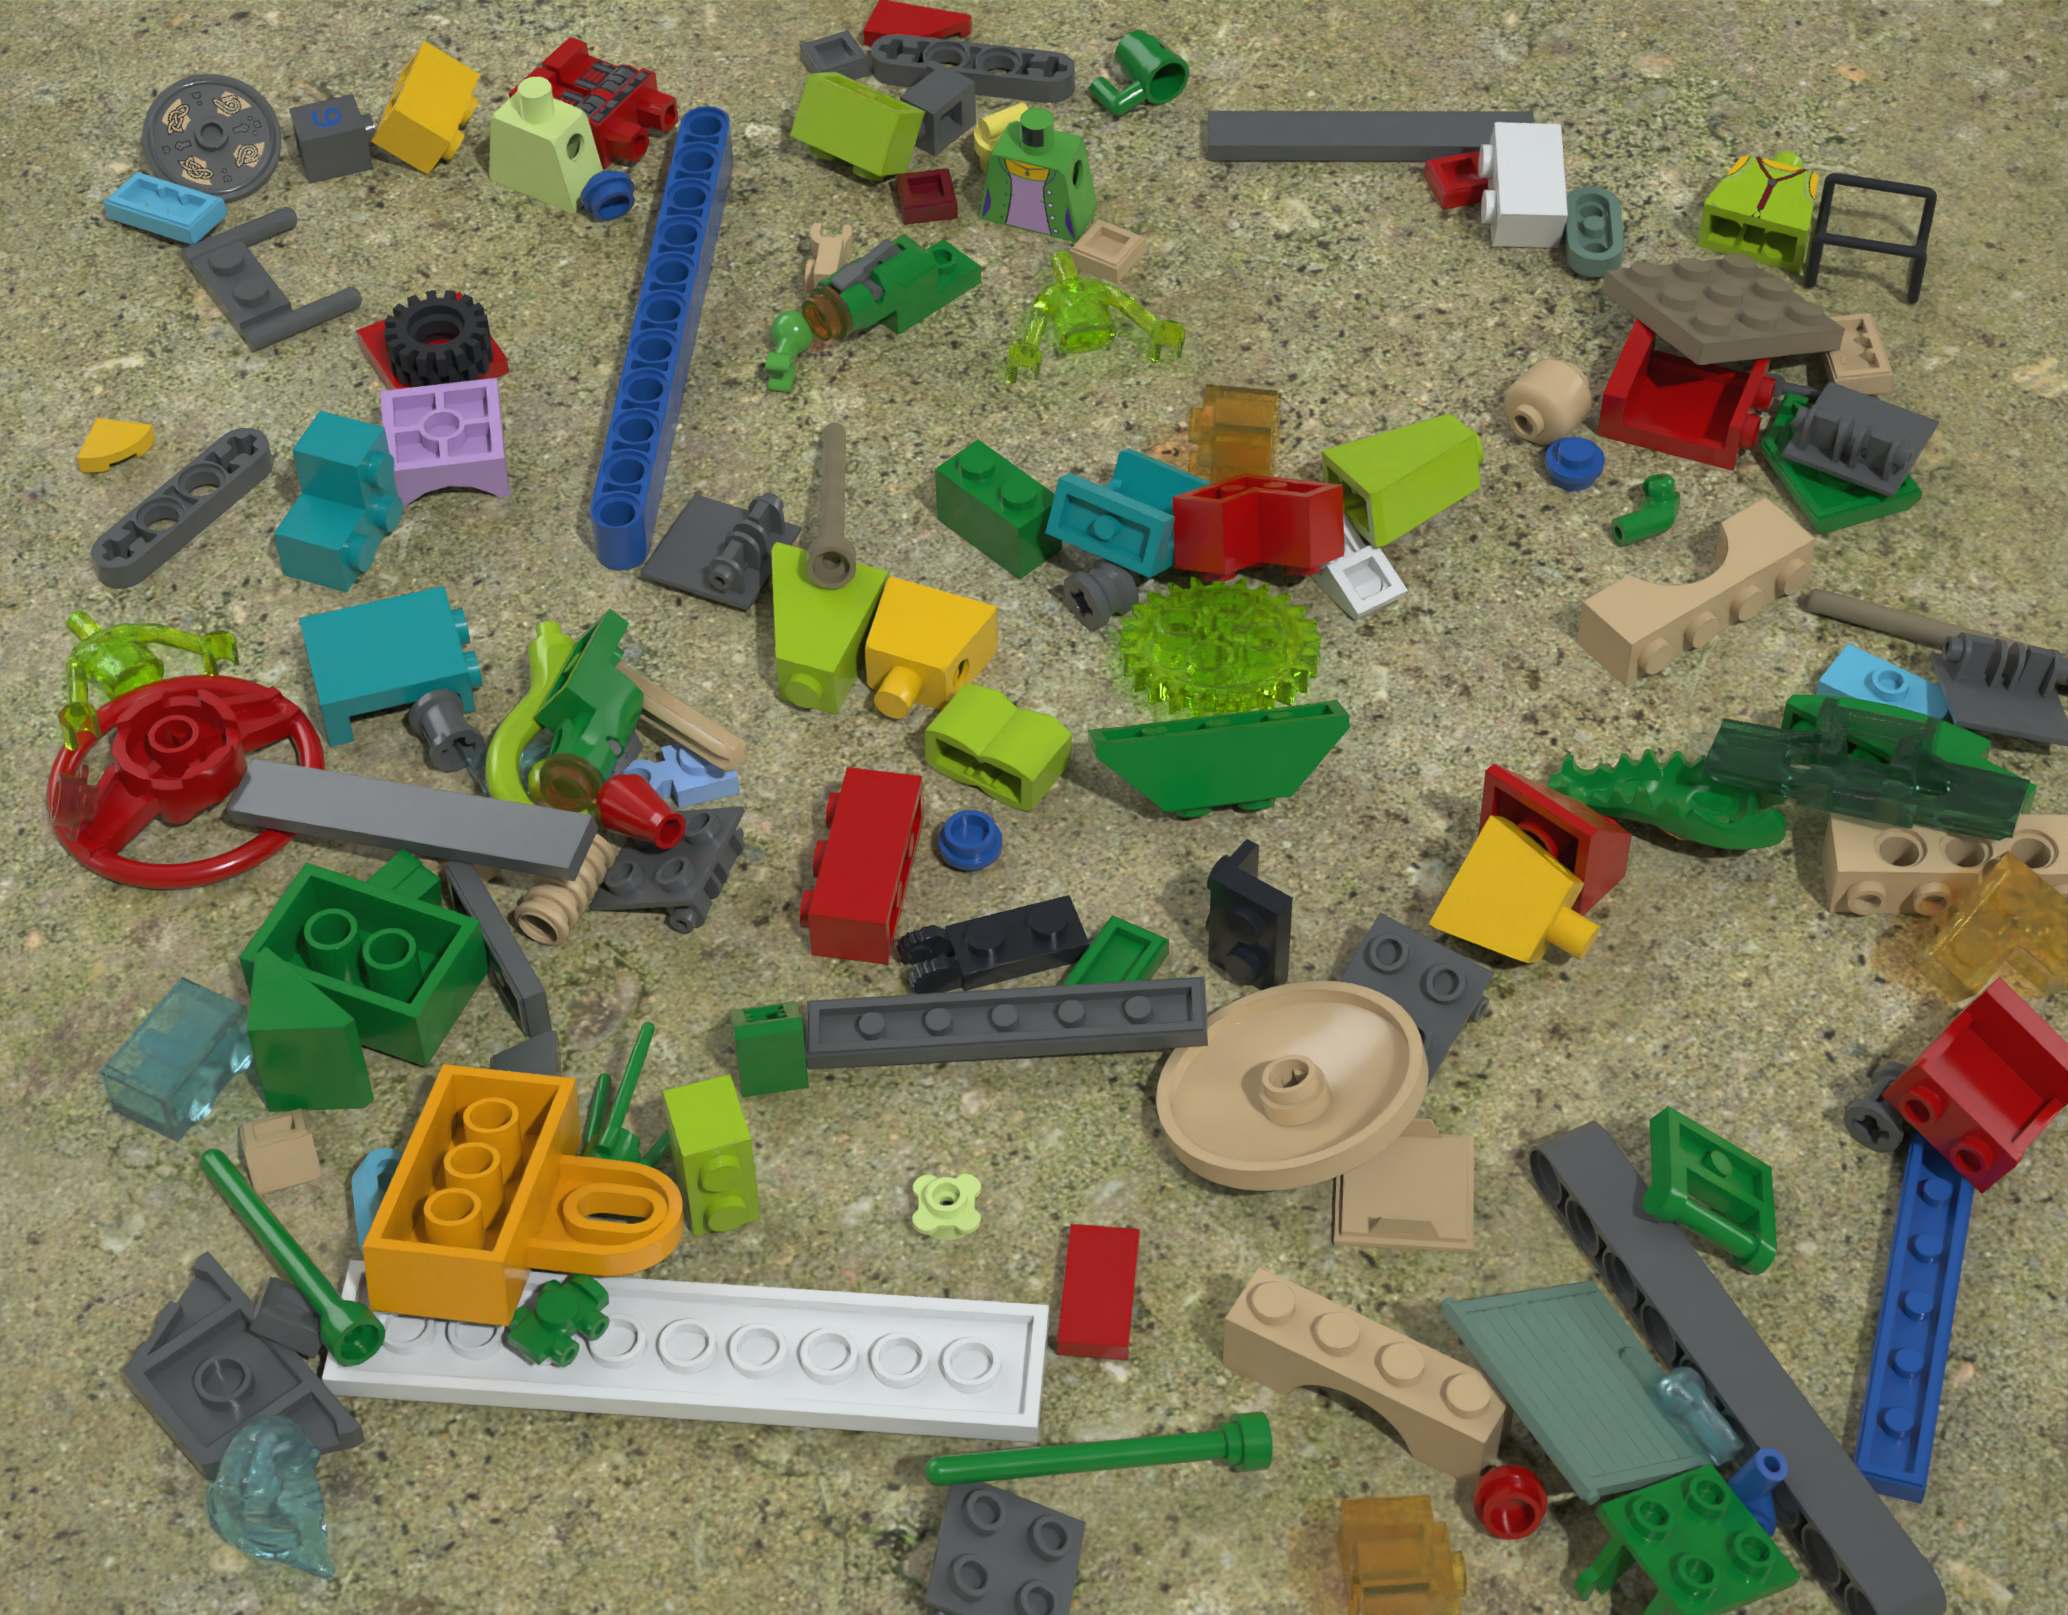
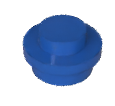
M601 171L588 180L587 185L581 192L580 200L585 210L593 213L596 219L601 221L614 220L626 214L633 207L635 202L633 196L635 186L631 177L625 172Z
M1581 437L1559 439L1553 442L1546 451L1545 467L1555 485L1565 490L1580 491L1589 488L1602 474L1604 469L1605 457L1601 448L1592 441Z
M964 810L952 815L942 828L938 839L939 852L942 858L949 865L961 870H979L991 865L998 859L1003 847L1002 833L990 816L977 810Z

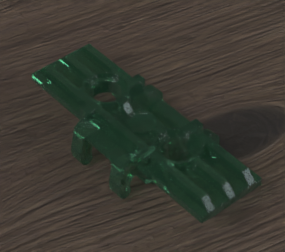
M1828 696L1825 697L1817 714L1814 731L1797 732L1724 718L1702 769L1703 775L1711 776L1717 783L1797 799L1796 805L1911 829L1914 824L1996 841H2001L2006 837L2013 839L2030 784V780L1950 763L1936 756L1935 752L1940 737L1942 719L1928 717L1925 723L1840 706L1838 698ZM1850 733L1898 743L1889 765L1851 757L1847 750V734ZM1790 765H1804L1811 767V769H1799ZM1918 791H1930L1941 795H1926Z

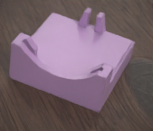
M497 378L380 391L382 427H385L389 452L394 457V478L398 497L402 499L403 509L426 492L448 486L474 487L492 493L497 497L511 496Z

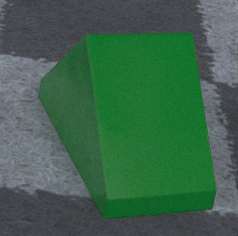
M795 1001L729 1010L742 1097L809 1088L802 1017Z

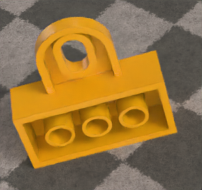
M443 1064L362 1246L370 1310L510 1326L532 1268L596 1276H619L645 1270L665 1259L677 1247L684 1231L681 1193L677 1185L667 1175L650 1166L627 1161L576 1156L581 1143L576 1078ZM596 1213H609L643 1217L647 1220L635 1224L592 1220L586 1217Z

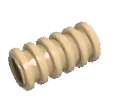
M596 833L575 881L541 875L537 876L534 881V887L527 891L524 896V902L515 910L514 918L527 936L539 943L551 946L561 945L566 941L569 936V930L577 924L579 915L587 908L588 900L596 894L597 886L604 881L607 871L615 864L616 854L607 840Z

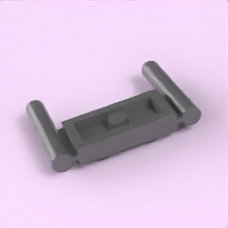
M290 207L281 208L181 249V255L187 268L193 270L196 280L242 340L246 341L252 352L360 307L362 303L360 292L354 287H348L295 310L291 308L288 298L248 249L250 245L294 228L297 225L298 218L295 211Z

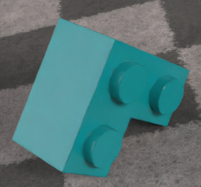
M320 410L292 449L302 493L275 530L274 538L284 576L347 593L360 573L370 568L374 560L375 551L388 531L392 532L398 526L402 516L403 503L397 493L394 478V457L389 452L385 427Z

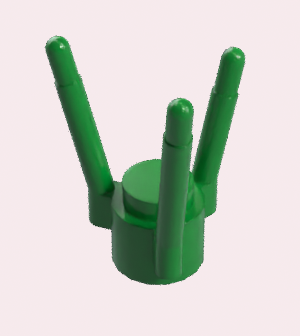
M645 1022L641 1027L606 1126L603 1129L611 1076L607 1073H602L599 1076L593 1096L583 1148L579 1156L634 1162L655 1168L671 1149L667 1129L641 1159L639 1139L632 1132L622 1128L655 1031L653 1023Z

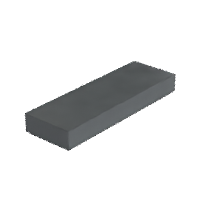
M460 861L447 863L445 871L452 906L456 912L480 920L489 971L526 1037L532 1038L543 1032L552 1031L545 989L472 863Z

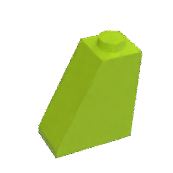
M1451 413L1322 450L1321 456L1324 482L1343 485V512L1357 532L1375 548L1388 545L1481 487L1479 464L1483 463L1484 451L1478 434L1474 430L1469 429Z
M776 542L771 553L775 655L779 699L794 703L803 708H813L837 715L866 661V641L885 584L889 578V571L856 563L855 575L847 585L837 589L822 588L816 585L808 576V550Z

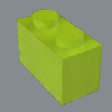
M837 72L808 74L790 136L807 143V151L814 156L831 161H837L840 158L853 164L852 171L855 174L866 179L883 181L884 176L907 172L925 111Z
M731 1074L664 1090L663 1098L674 1172L693 1235L698 1236L713 1231L727 1232L740 1227L744 1223L761 1219L751 1136Z

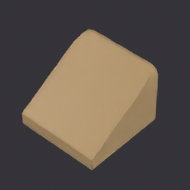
M300 1108L247 1122L239 1127L249 1173L257 1194H266L314 1181L321 1177V1168L306 1109L302 1110Z

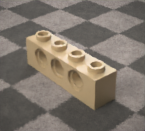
M1902 812L1829 813L1821 850L1829 913L2068 917V815Z

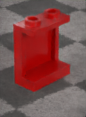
M1636 319L1603 392L1597 436L1734 471L1742 449L1752 451L1761 423V416L1756 415L1757 411L1767 413L1772 402L1776 379L1767 377L1770 358L1756 359L1750 374L1712 364L1697 365L1691 359L1655 350L1657 333Z
M1998 977L1945 1027L1885 1090L1882 1096L1960 1174L1983 1194L2020 1163L2024 1157L2023 1152L2068 1104V1043L2005 981Z

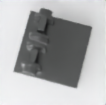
M1829 381L1811 409L1804 406L1799 408L1793 423V428L1797 431L1783 451L1782 457L1893 498L1937 429L1939 421Z
M765 493L763 496L755 497L749 505V511L695 494L640 572L641 577L749 611L772 576L771 550L774 544L779 542L792 546L802 530L800 526L784 522L783 501L773 493Z
M1961 632L1957 637L1948 636L1946 638L1942 654L1932 652L1930 659L1955 726H1960L1978 735H1988L1992 732L2019 737L2037 746H2048L2050 744L2068 746V719L2054 687L2056 682L2064 683L2068 678V658L2061 657L2058 650L2030 645L2026 650L2024 644L2014 642L2008 650L2005 640L1996 639L1994 641L1993 638Z
M741 806L675 811L685 819L686 829L681 841L670 849H661L652 843L628 837L615 864L607 872L605 880L593 899L590 908L592 911L665 907L671 915L669 922L676 930L690 933L694 928L701 927L713 903L710 899H715L722 891V885L726 883L736 858L741 855L745 847L742 839L744 833L738 826L745 813V809Z
M1380 913L1339 982L1352 983L1378 991L1402 1006L1411 1016L1418 1028L1427 1056L1429 1067L1428 1087L1468 1018L1478 1021L1485 1013L1489 1004V998L1484 996L1483 993L1493 978L1494 972Z
M985 1482L949 1485L924 1604L928 1605L927 1614L1069 1615L1086 1522Z

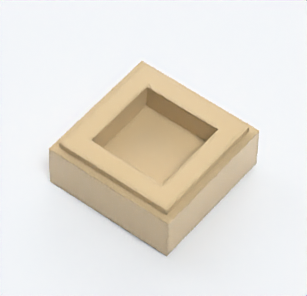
M1097 219L1069 250V265L1118 284L1145 253L1146 237Z

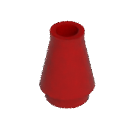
M615 775L602 785L597 794L595 804L597 814L603 826L612 833L652 843L661 849L673 848L684 836L686 823L683 816L675 812L641 775Z

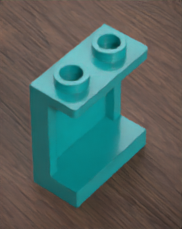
M1127 448L1119 452L1113 478L1103 486L1072 473H1068L1058 479L1045 533L1151 578L1175 565L1173 530L1175 516H1173L1172 497L1212 484V482Z
M445 586L299 618L330 747L354 742L349 716L415 702L426 693L434 690L448 689L455 691L463 702L464 714L476 711L472 689L483 686L475 650L463 653L461 645L471 643L466 618L462 607L451 610Z

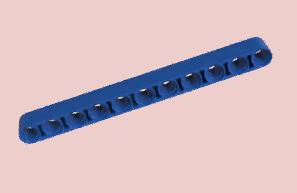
M702 106L691 109L684 114L680 122L590 507L596 557L608 569L620 571L630 570L639 566L646 560L651 547L734 166L729 116L725 111L717 107Z

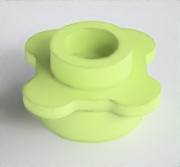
M932 1174L922 1175L917 1178L913 1184V1194L919 1199L918 1210L912 1216L914 1228L922 1234L943 1241L956 1240L977 1230L981 1224V1215L975 1209V1198L981 1193L980 1181L970 1174H961L956 1179L951 1177L937 1178ZM943 1201H951L953 1203L948 1206L940 1205Z

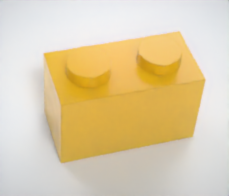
M424 40L402 70L371 142L427 175L440 158L449 162L457 152L465 136V133L458 130L459 125L462 127L466 125L478 105L479 99L473 96L472 93L480 74Z

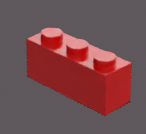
M847 767L841 791H831L826 809V828L830 829L828 840L817 841L813 858V877L817 878L814 890H804L800 906V927L808 928L810 931L811 953L813 956L889 965L924 821L922 776Z

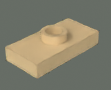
M1864 313L1829 317L1842 326L1845 331L1840 350L1819 352L1828 380L1866 395L1893 392L1894 375L1873 315Z

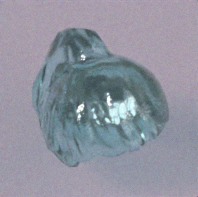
M264 1415L237 1433L221 1460L217 1479L214 1480L207 1491L206 1511L211 1528L224 1542L240 1552L260 1560L288 1564L326 1580L331 1579L336 1570L325 1548L328 1532L323 1521L324 1502L320 1492V1483L315 1476V1469L320 1460L321 1450L307 1438L304 1430L298 1424L283 1415Z

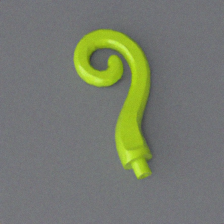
M545 621L536 627L537 638L533 639L527 648L531 687L523 699L503 719L488 747L485 779L491 798L538 806L531 799L542 801L548 797L552 790L543 772V766L547 758L540 760L531 766L527 775V791L530 797L522 784L519 764L525 747L545 728L534 716L575 645L574 639L562 634L560 624L555 621ZM593 797L592 801L584 804L576 803L577 808L574 812L593 815L599 827L601 819L596 811V798Z

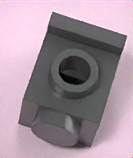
M932 60L926 65L927 76L916 85L909 87L900 96V100L925 111L915 146L936 156L976 124V100L974 80Z

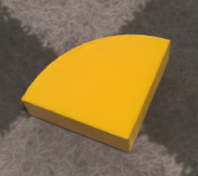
M96 418L77 456L80 471L85 473L105 472L111 470L109 464L126 459L135 454L136 459L144 455L156 440L152 425Z

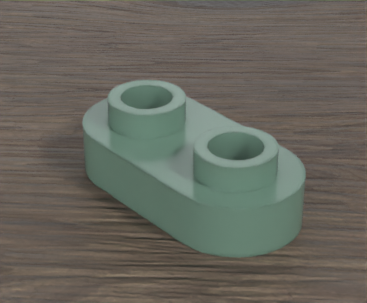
M1585 186L1573 190L1566 197L1568 212L1564 227L1566 261L1572 270L1585 277H1604L1606 270L1619 269L1622 264L1624 234L1620 201L1614 193L1601 187Z

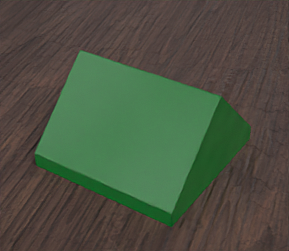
M263 948L255 955L247 1034L269 1112L293 1111L300 1108L309 1111L361 1109L367 1107L374 1101V1096L355 1019L269 948Z

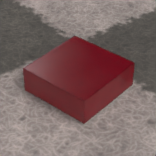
M949 168L895 175L896 193L904 225L958 219V203Z

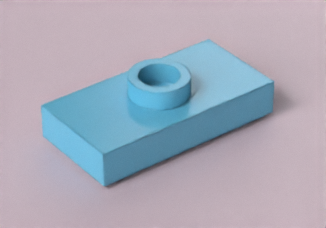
M136 172L103 202L109 219L191 245L197 243L227 215L223 198Z
M1849 643L1818 682L1816 695L1856 698L1893 705L1926 714L1948 722L1951 718L1950 710L1940 686Z

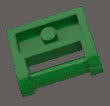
M1667 1106L1649 1120L1652 1184L1648 1188L1643 1200L1644 1211L1662 1223L1674 1221L1732 1254L1734 1263L1752 1275L1764 1273L1774 1261L1777 1252L1772 1167ZM1687 1195H1692L1693 1197L1712 1207L1717 1213L1735 1220L1736 1222L1740 1223L1741 1227L1730 1222L1729 1220L1718 1215L1717 1213L1706 1208L1705 1206L1699 1204L1693 1199L1687 1197Z

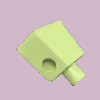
M530 77L518 85V91L493 114L490 120V180L574 215L583 206L580 195L588 180L593 175L603 171L589 120L582 109L553 98L551 83L547 79Z

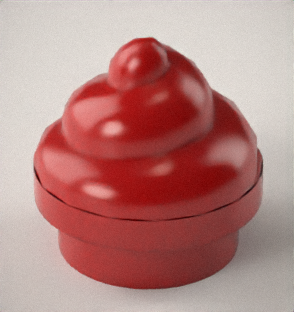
M1516 1464L1501 1465L1490 1469L1479 1479L1473 1494L1474 1511L1478 1520L1491 1534L1507 1540L1521 1539L1532 1534L1539 1527L1548 1507L1547 1493L1542 1481L1528 1468Z

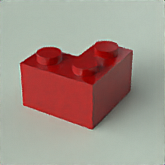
M1241 473L1172 497L1173 516H1175L1173 524L1175 568L1198 571L1201 580L1213 582L1232 580L1236 578L1237 570L1243 568H1262L1270 564L1284 565V572L1287 574L1311 575L1321 571L1320 565L1344 556L1343 485Z

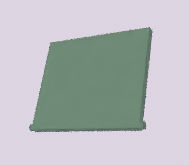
M1592 1280L1454 1302L1451 1297L1441 1301L1440 1307L1443 1310L1441 1314L1580 1499L1586 1500L1589 1505L1596 1503L1601 1496L1651 1486L1710 1463L1717 1471L1726 1470L1732 1463L1733 1459Z

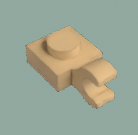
M814 223L810 228L811 252L816 259H808L806 263V293H815V287L818 282L840 270L846 264L847 258L853 251V236L850 224H843L842 233L838 237H823L821 223ZM815 297L816 317H823Z

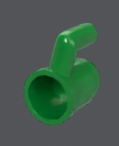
M1135 30L1125 35L1115 50V60L1120 66L1121 72L1131 84L1119 92L1106 78L1098 77L1091 83L1089 92L1112 115L1122 116L1146 99L1156 105L1166 104L1174 100L1187 85L1190 76L1189 66L1182 57L1175 54L1158 37L1149 35L1144 30Z

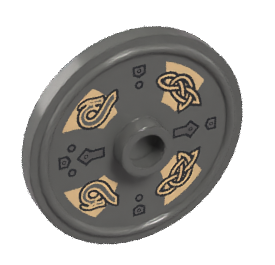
M203 74L175 82L157 96L145 116L142 142L146 161L156 178L223 198L224 203L227 204L250 196L269 180L280 158L281 130L273 108L256 89L232 77L218 74Z

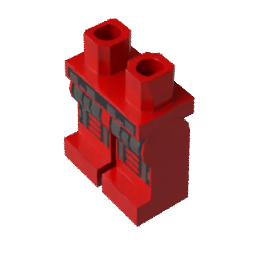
M571 36L542 62V68L537 66L523 79L525 80L530 77L547 79L551 83L553 98L582 109L588 117L603 169H607L618 157L636 163L647 153V148L650 144L649 127L667 133L678 123L679 116L676 98L658 91L656 72L645 68L638 70L627 64L616 66L589 55L586 42ZM518 85L509 92V98L518 91Z

